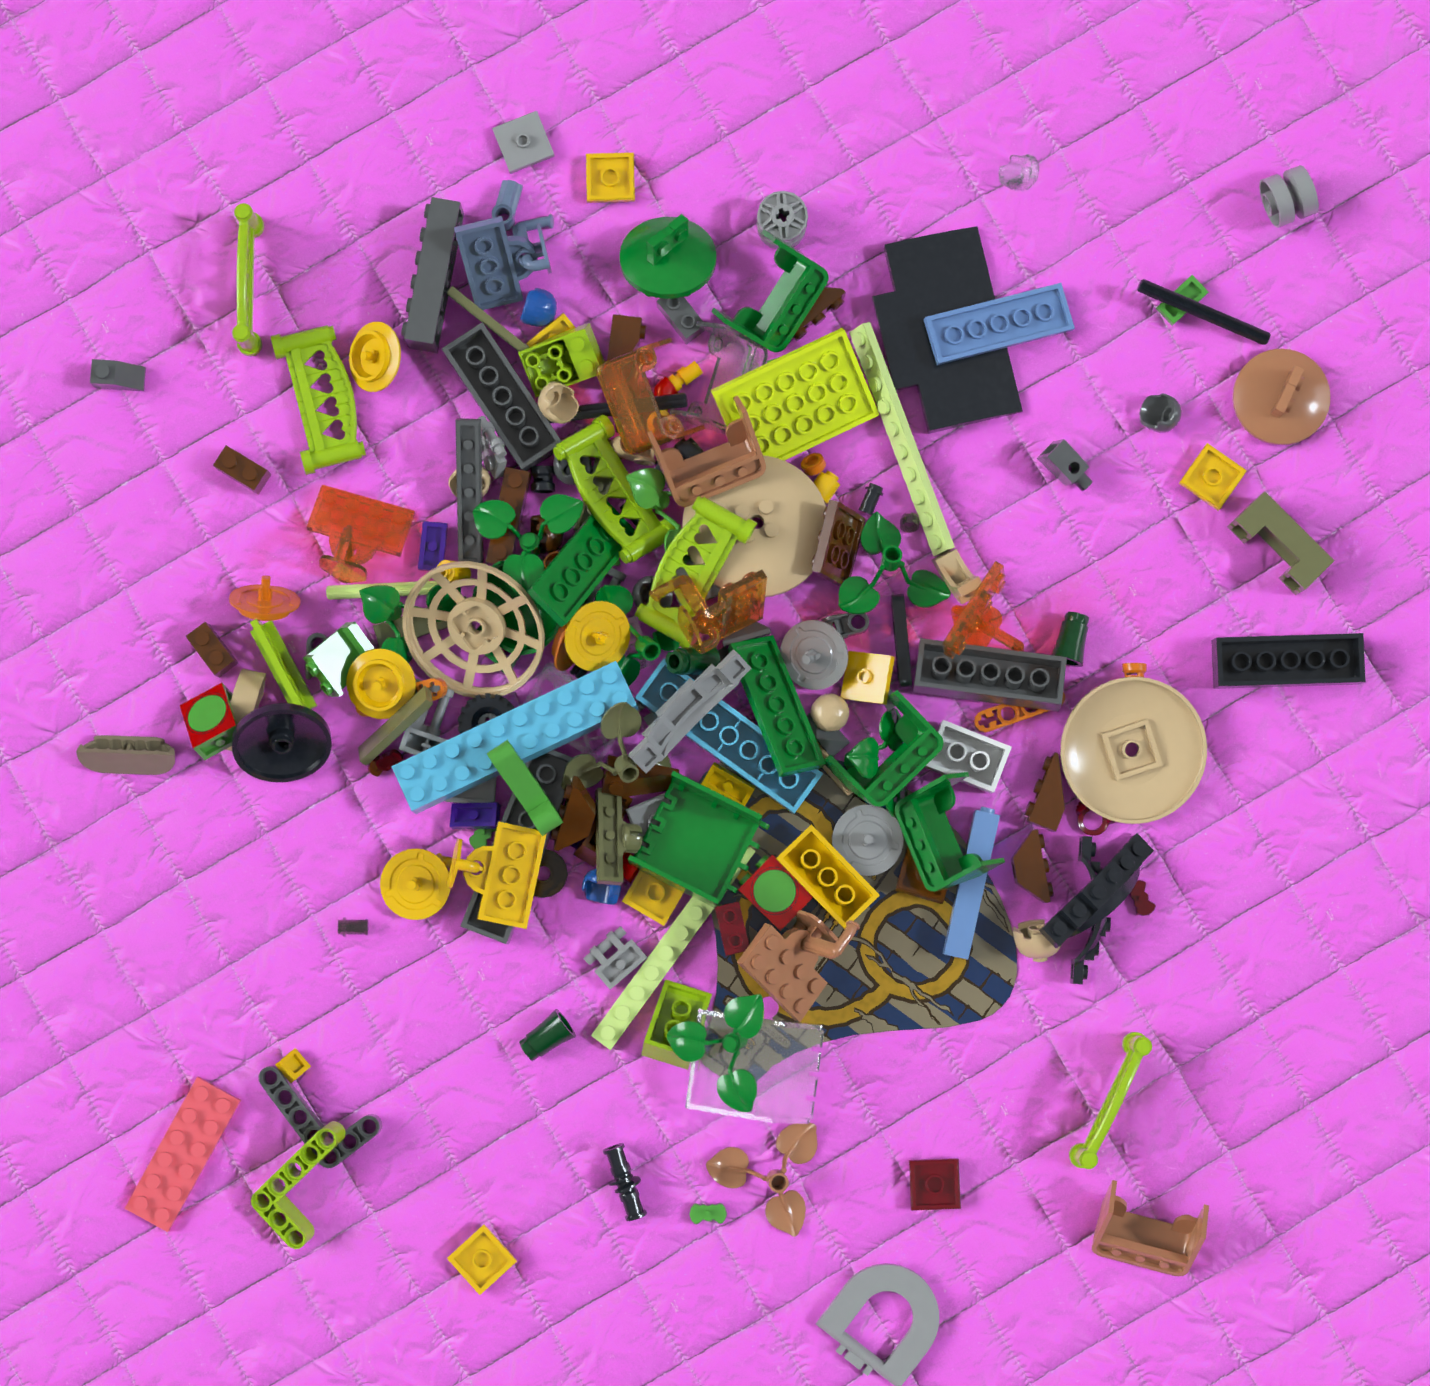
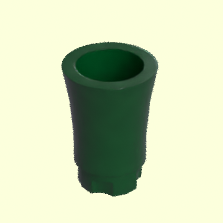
M1068 612L1065 615V620L1062 621L1060 633L1051 655L1067 657V666H1083L1085 641L1089 628L1087 626L1088 616L1077 612Z
M702 643L697 646L677 648L673 652H668L665 661L670 673L701 675L711 664L716 667L720 663V655L713 644Z
M555 1009L541 1024L526 1034V1037L519 1041L524 1053L531 1061H534L539 1056H544L562 1043L575 1038L576 1034L564 1015L558 1009Z

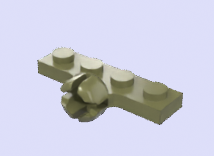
M597 788L595 791L597 884L621 886L623 883V853L638 852L643 839L641 836H638V833L642 834V828L638 824L623 821L622 796L602 793L601 788Z

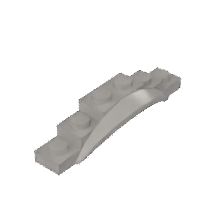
M732 650L716 667L711 664L695 681L689 678L655 712L659 717L642 733L645 738L628 756L647 773L657 762L662 761L679 741L739 684L740 679L751 667L735 650Z

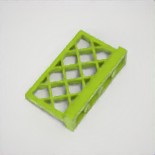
M258 619L251 621L250 624L253 630L250 633L287 703L301 705L309 709L317 707L316 701L274 622L268 621L263 624Z

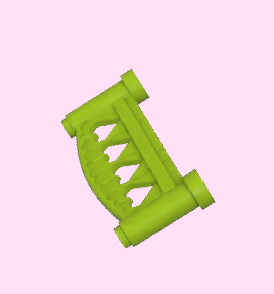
M241 203L234 210V215L239 221L236 277L237 325L232 330V336L236 340L237 347L241 353L251 357L257 355L262 349L261 338L257 333L253 332L254 245L255 238L264 231V222L257 213H254L250 205Z
M326 325L285 336L280 334L270 336L276 359L286 357L309 446L308 450L300 451L305 474L316 473V469L361 459L362 456H365L366 452L363 441L358 442L356 439L357 414L351 382L338 353L332 345V341L337 340L333 326L328 327ZM317 351H322L325 354L323 360L327 363V368L319 370L307 366L305 363ZM323 374H328L331 377L329 384L333 386V391L331 393H324L311 388V386ZM334 397L337 400L335 407L339 409V414L337 416H330L318 412L317 409L328 398ZM336 420L343 423L341 430L345 432V437L341 440L323 435L324 431Z
M600 415L593 419L591 425L556 444L553 452L558 460H567L575 485L587 508L603 529L621 545L622 550L619 551L621 560L625 564L633 563L663 545L666 533L671 529L676 530V528L666 519L659 521L651 508H641L635 502L630 484L626 479L629 473L608 442V439L615 435L614 426L607 416ZM580 457L600 459L593 474L586 472L585 466L580 462ZM594 477L613 479L606 495L599 492V487L593 483ZM607 498L626 499L620 515L612 513V507L606 503ZM621 518L639 520L633 536H628L625 533V528L619 523Z
M700 496L697 497L692 506L696 514L675 536L659 563L651 586L648 603L646 605L641 603L634 615L641 622L679 642L681 648L691 647L696 639L699 629L691 624L737 540L746 544L757 526V522L750 518L745 520L706 497L702 498ZM702 524L709 527L717 543L698 544L695 541V535L700 533L699 528ZM690 546H695L698 549L705 564L686 565L683 562V557L688 554ZM679 567H683L686 570L693 585L674 586L672 584V578L677 576L676 570ZM666 589L674 590L682 607L665 608L661 606L660 600L666 597Z
M1130 1032L1123 1038L1122 1048L1126 1056L1084 1143L1073 1145L1069 1151L1071 1163L1078 1168L1092 1169L1097 1165V1152L1123 1103L1143 1056L1148 1055L1152 1050L1151 1041L1141 1033Z

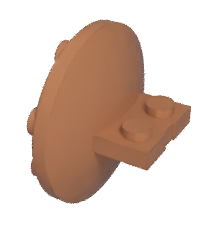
M1272 349L1258 354L1242 368L1234 383L1233 406L1239 422L1249 434L1268 444L1291 445L1305 440L1322 425L1330 407V388L1324 372L1311 358L1295 350Z

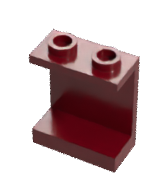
M734 902L715 907L725 955L745 952L749 943L740 903Z

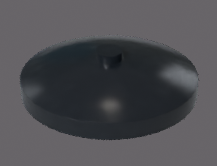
M290 703L270 704L253 710L240 720L232 735V752L239 767L247 774L268 782H291L313 774L327 761L332 747L331 732L326 721L312 709Z

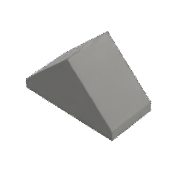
M408 727L404 732L399 750L417 755L447 739Z

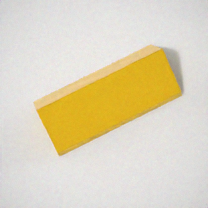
M812 824L776 858L844 930L847 921H854L880 896Z

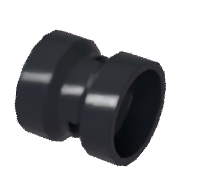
M553 466L531 467V475L534 478V482L531 484V492H555V483L553 482L555 472Z

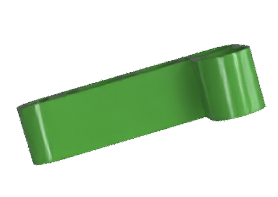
M508 739L487 753L489 759L522 804L542 836L563 823L556 808Z

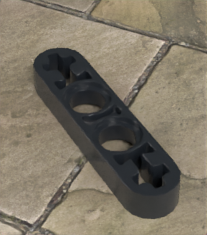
M904 594L891 595L898 684L899 689L912 688Z

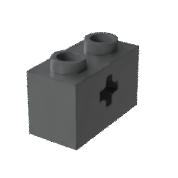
M685 297L673 299L660 298L657 300V308L686 345L705 331V323Z

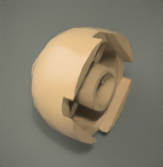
M1044 919L1021 922L1018 924V929L1015 926L1013 927L1017 949L1024 956L1033 958L1034 962L1047 961V957L1053 956L1060 949V947L1055 948L1039 931L1045 925Z

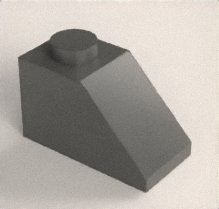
M92 359L90 384L97 389L144 391L146 367L115 360Z

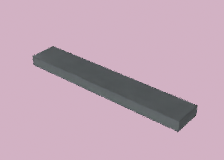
M457 418L455 423L458 561L483 563V536L478 532L473 516L474 508L483 503L481 419Z

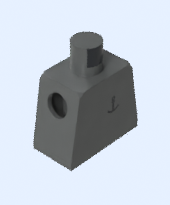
M1065 439L1053 441L1037 457L1064 485L1074 483L1081 491H1084L1093 482L1084 473L1089 468V465Z

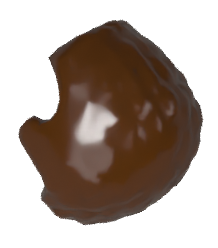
M539 514L533 515L530 518L531 533L536 535L539 533L541 523L545 521ZM546 525L542 535L543 539L540 540L542 545L541 553L549 554L557 551L562 544L564 533L553 534L550 532L548 525Z

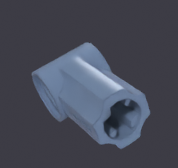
M512 180L502 181L496 205L492 210V218L498 217L500 214L509 215V218L503 221L506 231L512 229L515 224L514 217L523 190V185Z

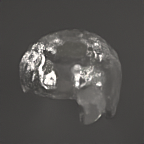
M1030 154L1023 156L1011 155L1009 158L1010 162L999 168L1000 183L1014 191L1022 192L1031 189L1039 175V163L1036 157Z

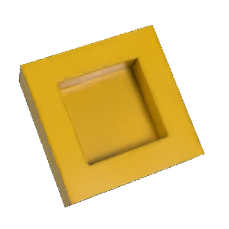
M296 1048L275 1064L290 1083L311 1067Z

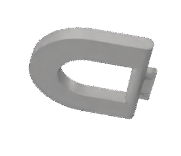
M876 1264L860 1270L847 1281L818 1319L816 1325L840 1343V1346L836 1349L838 1354L842 1355L845 1349L848 1350L844 1358L860 1370L864 1364H867L862 1371L865 1375L868 1376L872 1370H875L894 1386H902L928 1352L936 1338L939 1327V1308L933 1291L917 1273L901 1265ZM891 1291L902 1295L909 1302L913 1317L908 1332L884 1362L846 1333L845 1329L870 1297L879 1292Z

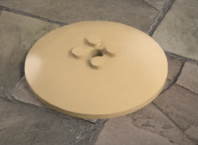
M764 455L766 470L762 476L707 498L745 520L758 517L763 521L764 525L760 529L754 530L746 544L738 540L736 541L713 585L725 592L747 598H766L783 594L800 585L813 573L812 558L817 552L818 534L823 527V514L826 508L821 493L806 474L786 461ZM693 505L685 507L682 527L696 514L695 510L692 509ZM702 524L699 528L700 533L695 535V541L698 544L717 543L709 527ZM690 546L688 554L693 564H705L698 549L695 546Z
M1118 678L1097 686L1087 693L1073 708L1061 737V764L1071 790L1091 811L1120 823H1147L1161 819L1177 810L1196 790L1206 765V734L1195 708L1176 689L1150 678ZM1133 742L1137 745L1138 751L1134 756H1128L1125 748L1127 744Z

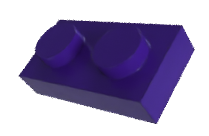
M423 521L418 570L430 571L444 560L447 523Z
M498 802L452 803L450 827L452 829H496L497 822L500 820L501 805Z

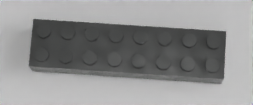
M552 750L526 762L525 765L558 812L560 804L563 805L565 798H563L564 790L561 787L564 769L573 757ZM512 792L501 822L537 829L522 804ZM552 830L548 832L546 835L542 858L548 845V842L550 840ZM474 891L460 927L504 944H509L515 927L477 919L482 894Z

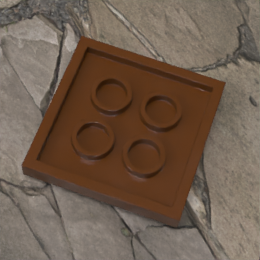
M829 500L823 514V527L818 534L817 552L812 558V572L840 587L844 580L852 575L865 518L839 501Z

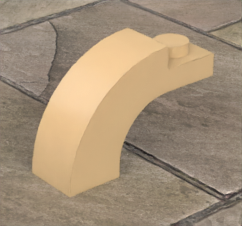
M953 548L932 559L941 578L960 604H964L983 593L981 586H983L979 576H974L970 572L957 549Z
M242 668L230 702L238 723L248 713L258 709L264 695L266 673ZM232 746L225 750L232 751Z

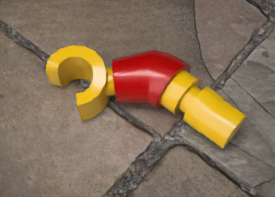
M693 361L688 366H682L678 369L675 376L673 374L669 377L664 376L655 385L653 396L678 394V391L683 388V384L688 385L703 374L701 368ZM671 409L654 411L646 420L647 432L652 431L654 435L656 429L654 428L653 420L657 417L663 418L666 421V426L672 427L674 425L673 418L668 413V410Z

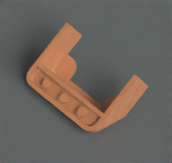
M738 396L733 398L740 418L732 421L727 426L726 437L728 442L683 460L679 450L675 448L661 450L652 431L647 432L669 490L679 506L687 507L693 505L698 496L710 498L759 478L764 474L766 463L748 412Z
M1112 1180L1102 1201L1093 1237L1092 1251L1101 1257L1172 1276L1186 1275L1206 1239L1209 1205L1204 1204L1198 1218L1185 1214L1175 1218L1173 1224L1126 1212L1127 1203L1121 1197L1116 1196L1117 1181Z

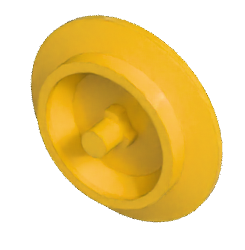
M383 322L368 323L356 334L350 348L349 365L352 377L361 389L368 392L381 391L394 380L401 360L399 339L389 325Z
M593 601L579 608L569 620L565 631V647L573 663L584 670L592 672L614 661L618 663L625 654L630 641V625L624 612L616 605L606 601Z
M372 649L364 652L353 661L347 674V691L352 703L359 711L372 718L389 719L415 695L416 680L411 666L401 655L388 649Z
M424 849L401 851L387 862L382 871L380 879L382 897L386 905L400 917L411 920L428 918L436 914L448 900L451 888L447 887L449 871L444 862L430 851Z

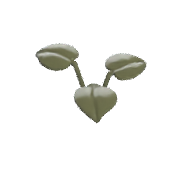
M620 702L610 707L602 717L600 724L602 734L607 739L617 737L622 755L615 761V768L602 761L596 763L594 756L590 754L577 755L570 759L565 766L561 783L563 790H565L566 784H571L573 776H578L585 788L594 786L604 776L601 767L612 772L614 776L618 774L623 782L630 783L637 779L639 775L637 764L626 753L622 737H631L636 734L641 727V716L636 708L627 702ZM668 755L662 761L655 764L672 768Z

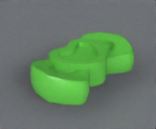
M477 829L474 835L469 838L471 846L474 849L487 846V840L492 837V832H495L496 829Z
M695 1203L691 1207L689 1215L694 1224H699L703 1220L711 1221L712 1219L718 1224H722L726 1219L727 1211L722 1203L709 1206Z

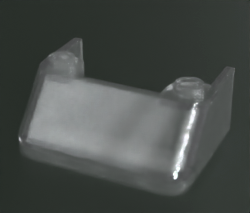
M697 321L696 326L711 333L708 349L711 355L717 358L704 403L694 401L689 406L688 411L671 409L669 414L692 425L726 435V425L710 390L766 364L768 351L767 348L728 325Z

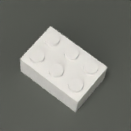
M942 720L937 732L943 738V748L924 768L942 775L968 772L969 777L960 782L990 794L994 793L1012 747Z

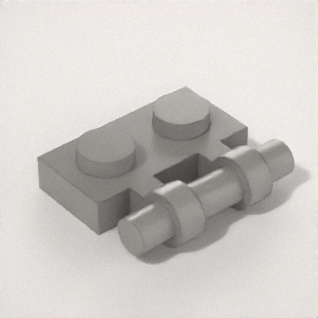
M481 416L478 419H481L482 459L485 468L491 472L494 479L503 477L507 463L505 458L507 452L504 449L505 444L500 437L496 436L493 424L487 421L485 416Z
M621 926L614 932L611 930L606 935L607 938L597 947L594 945L590 948V953L584 957V960L589 965L595 960L601 963V966L594 972L610 990L648 958L632 939L625 945L620 941L627 934ZM614 945L618 951L607 960L603 953Z

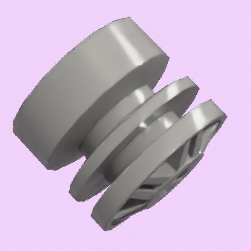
M787 191L773 192L764 198L759 205L757 213V232L763 243L773 249H778L779 247L761 233L763 229L792 247L800 243L805 236L808 221L807 207L803 200L794 193ZM779 214H782L784 217H786L785 222H782L781 219H778Z

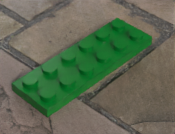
M606 500L607 505L612 507V513L614 515H620L615 510V508ZM590 514L527 593L563 627L620 558L619 551L622 550V547ZM621 518L619 523L625 528V533L628 536H633L635 529L624 518Z
M774 636L730 643L727 648L729 653L735 650L751 667L740 681L779 777L823 768L826 762Z

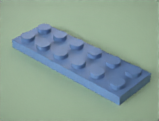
M1062 283L927 316L923 319L937 365L1066 333L1075 329Z

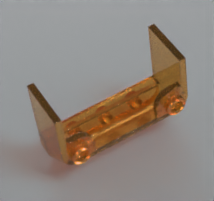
M671 337L610 359L600 364L597 368V377L623 446L632 455L653 450L647 435L649 431H652L659 447L683 438L685 439L705 429L703 424L685 431L681 421L676 416L669 415L662 418L645 372L653 369L657 363L655 351L672 342Z

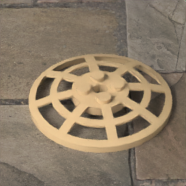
M455 561L442 564L422 576L411 589L405 601L403 632L411 655L430 678L443 679L447 684V689L453 690L454 693L476 698L475 696L479 694L481 698H486L485 693H491V698H495L496 694L504 696L525 684L536 671L544 651L545 633L538 608L530 595L518 582L497 568L471 561ZM452 568L477 569V579H460L450 582L441 572ZM488 573L507 582L520 596L512 599L500 587L488 582ZM431 578L434 579L442 588L434 596L430 607H414L420 590ZM477 586V596L464 598L456 588ZM487 589L497 593L506 603L497 607L492 602L486 600ZM447 593L457 603L451 612L437 610L441 599ZM524 604L529 606L536 621L539 635L538 640L526 634L525 620L519 609ZM513 610L518 621L519 631L506 627L503 615ZM413 617L428 618L429 632L435 646L426 652H423L416 638ZM436 620L447 621L450 636L444 640L440 637ZM472 621L480 623L482 630L474 629ZM504 637L517 641L514 651L508 657H506L500 647ZM454 644L458 645L469 653L468 661L456 656L449 648ZM524 644L537 650L536 655L528 669L517 678L511 664L518 658ZM490 652L494 654L498 663L490 665L477 664L479 655ZM442 653L450 662L465 669L463 683L442 673L430 660ZM502 669L509 681L505 685L496 687L473 686L475 673H492Z

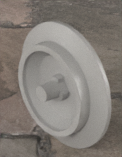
M819 620L800 622L786 633L781 644L780 653L789 675L801 687L811 690L825 689L838 682L845 673L848 664L846 643L841 634L828 623Z
M860 805L845 812L837 821L833 830L832 845L860 875L873 876L887 871L896 863L903 848V833L897 819L892 817L889 811L881 807Z

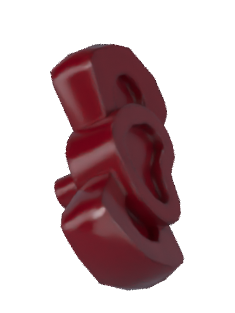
M396 749L378 755L368 764V771L378 777L382 771H389L392 768L391 766L402 762L403 755Z
M1137 880L1130 892V897L1134 900V906L1138 915H1150L1155 910L1156 905L1148 900V894L1145 892L1146 882Z

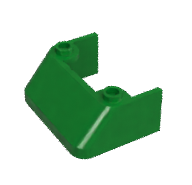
M763 229L761 233L779 246L775 252L774 261L779 268L784 270V273L759 312L751 307H744L736 313L733 319L716 308H713L711 312L723 323L768 350L781 352L787 347L827 285L829 276L822 266Z
M898 690L891 693L888 699L903 714L895 725V732L904 743L878 767L877 773L873 778H863L856 767L846 771L832 755L824 758L825 766L850 791L874 807L886 805L942 750L944 745L942 736Z
M968 772L945 774L899 800L895 806L896 818L923 884L929 891H940L977 878L1005 863L1004 858L983 861L975 853L963 856L945 814L946 811L953 808L956 801L952 786L969 777Z

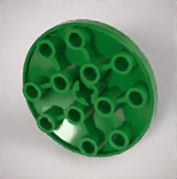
M680 214L678 217H659L639 224L627 234L620 248V267L629 284L648 297L662 299L687 297L702 288L712 277L716 267V248L710 235L698 224L689 221L684 215Z

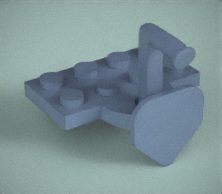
M552 214L517 223L512 228L513 236H507L502 216L454 227L474 304L485 310L523 301L519 284L520 280L527 278L533 271L547 269L548 274L552 273L541 229L544 227L552 229L554 227ZM538 229L540 242L532 244L529 241L527 231Z

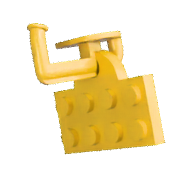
M497 822L493 846L476 848L466 859H460L462 839H457L453 857L442 856L441 853L437 854L446 867L450 868L447 887L452 888L457 871H463L466 884L473 891L482 894L477 919L527 929L547 834L542 836L537 829ZM475 860L480 861V863L482 864L483 867H481L478 862H474V861H475ZM479 871H482V872H481L480 874H478V875H473V874H472V873H478Z

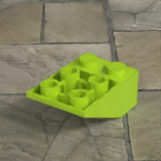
M590 323L567 330L518 352L536 397H539L542 389L549 383L559 382L569 386L603 374L606 370V363Z

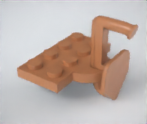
M799 910L796 923L783 935L772 925L765 923L737 963L795 1021L801 1022L827 985V982L814 969L818 956L829 959L839 957L856 931L860 929V925L852 920L847 921L845 930L838 938L818 917L809 912Z

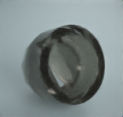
M911 512V514L904 513L900 519V529L907 533L917 531L919 529L917 514Z

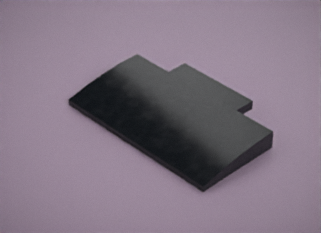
M978 227L952 230L885 244L884 253L894 291L872 296V301L894 387L897 391L917 386L928 434L1023 412L1007 348L937 365L923 320L927 316L995 299Z

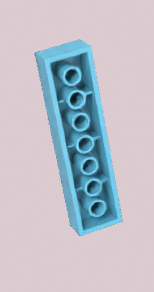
M663 658L636 695L635 700L656 714L655 712L691 677L670 673L667 669L665 658ZM723 700L717 703L685 735L792 814H795L823 775L821 771L814 769L779 777L760 727Z

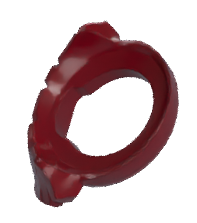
M1081 801L1076 806L1077 809L1075 811L1078 815V825L1088 835L1096 836L1102 834L1108 825L1115 823V821L1102 817L1101 826L1095 830H1089L1084 826L1083 818L1090 809Z

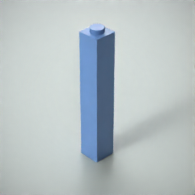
M981 807L980 811H974L964 856L975 853L983 861L991 859L1000 815L995 814V809ZM988 872L957 885L942 954L966 960L969 959Z

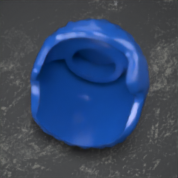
M540 288L529 291L520 317L521 322L537 327L548 325L554 319L557 310V302L554 296Z
M593 869L585 875L582 891H585V896L588 900L614 905L618 901L621 886L597 884L596 869Z

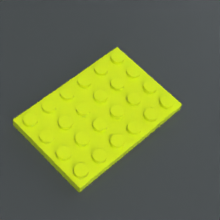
M843 328L833 331L710 390L726 428L732 421L740 418L733 398L738 396L748 412L762 454L783 461L880 415Z

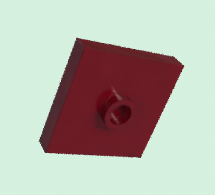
M958 1158L909 1160L911 1211L961 1209Z

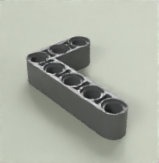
M268 1066L260 1071L258 1077L261 1086L302 1141L306 1143L310 1139V1132L312 1130L319 1131L324 1125L294 1085L286 1079L276 1066ZM269 1070L274 1071L277 1075V1081L274 1084H270L266 1080V1073ZM283 1090L289 1091L292 1095V1100L289 1104L283 1103L280 1099V1094ZM297 1110H302L306 1113L307 1119L305 1123H298L296 1121L295 1113ZM374 1114L362 1117L345 1130V1136L351 1134L356 1138L355 1147H347L343 1139L333 1149L336 1153V1161L329 1163L324 1158L319 1164L325 1168H333L379 1134L382 1129L381 1119ZM367 1119L373 1120L376 1124V1130L373 1133L367 1132L364 1128V1122ZM327 1132L328 1136H329L331 1139H333V1137L330 1135V1133ZM311 1147L312 1152L318 1155L317 1151Z

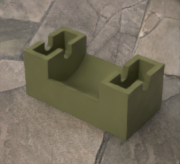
M1265 491L1227 526L1244 544L1258 534L1290 566L1279 579L1295 595L1306 590L1335 561Z

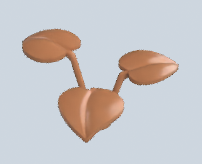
M798 1122L785 1127L776 1139L777 1150L785 1154L782 1160V1167L780 1170H771L767 1176L748 1169V1156L742 1149L737 1147H727L720 1150L707 1161V1171L717 1183L727 1188L743 1186L746 1182V1173L766 1181L770 1189L779 1195L772 1197L766 1204L765 1215L768 1222L776 1229L796 1237L804 1223L806 1206L803 1197L797 1191L789 1190L784 1193L789 1185L788 1178L785 1175L787 1171L786 1165L788 1158L793 1163L803 1164L814 1157L817 1150V1127L814 1123Z

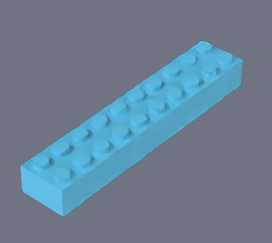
M614 661L391 767L411 811L418 814L499 776L500 773L489 759L487 753L507 739L523 762L526 763L601 728L602 717L610 707L617 703L627 702L637 710L639 708L618 663Z

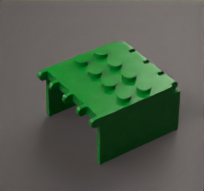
M673 771L671 783L664 795L666 799L672 802L669 805L661 801L653 817L654 820L661 824L657 826L650 823L642 839L643 842L649 844V847L646 848L641 845V848L634 856H629L628 862L630 865L638 868V870L715 908L721 906L720 902L726 890L733 893L737 892L738 889L730 885V882L737 868L744 871L748 870L749 867L741 863L749 846L758 850L760 845L752 841L758 827L760 826L768 830L770 825L761 821V814Z

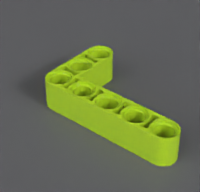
M332 1121L321 1128L251 1197L253 1208L290 1248L300 1249L312 1239L315 1230L312 1223L289 1200L286 1194L344 1139L346 1134L345 1128L339 1122ZM327 1132L333 1135L334 1140L328 1136ZM311 1147L317 1151L318 1155L312 1152ZM295 1163L301 1167V1171L296 1168ZM279 1179L284 1181L285 1186L280 1183ZM263 1194L268 1197L269 1201L265 1200ZM280 1213L284 1214L286 1220L281 1217ZM297 1231H299L302 1234L303 1238L298 1236Z

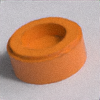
M820 453L809 454L801 461V468L804 474L808 476L817 475L826 467V462Z

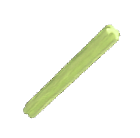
M418 581L327 586L326 596L330 600L361 598L359 590L376 585L392 586L399 592L400 596H408ZM427 581L418 595H427L429 590L438 583L436 581Z

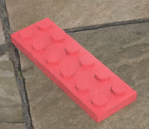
M197 1077L125 1209L169 1232L239 1106L241 1099L201 1077Z

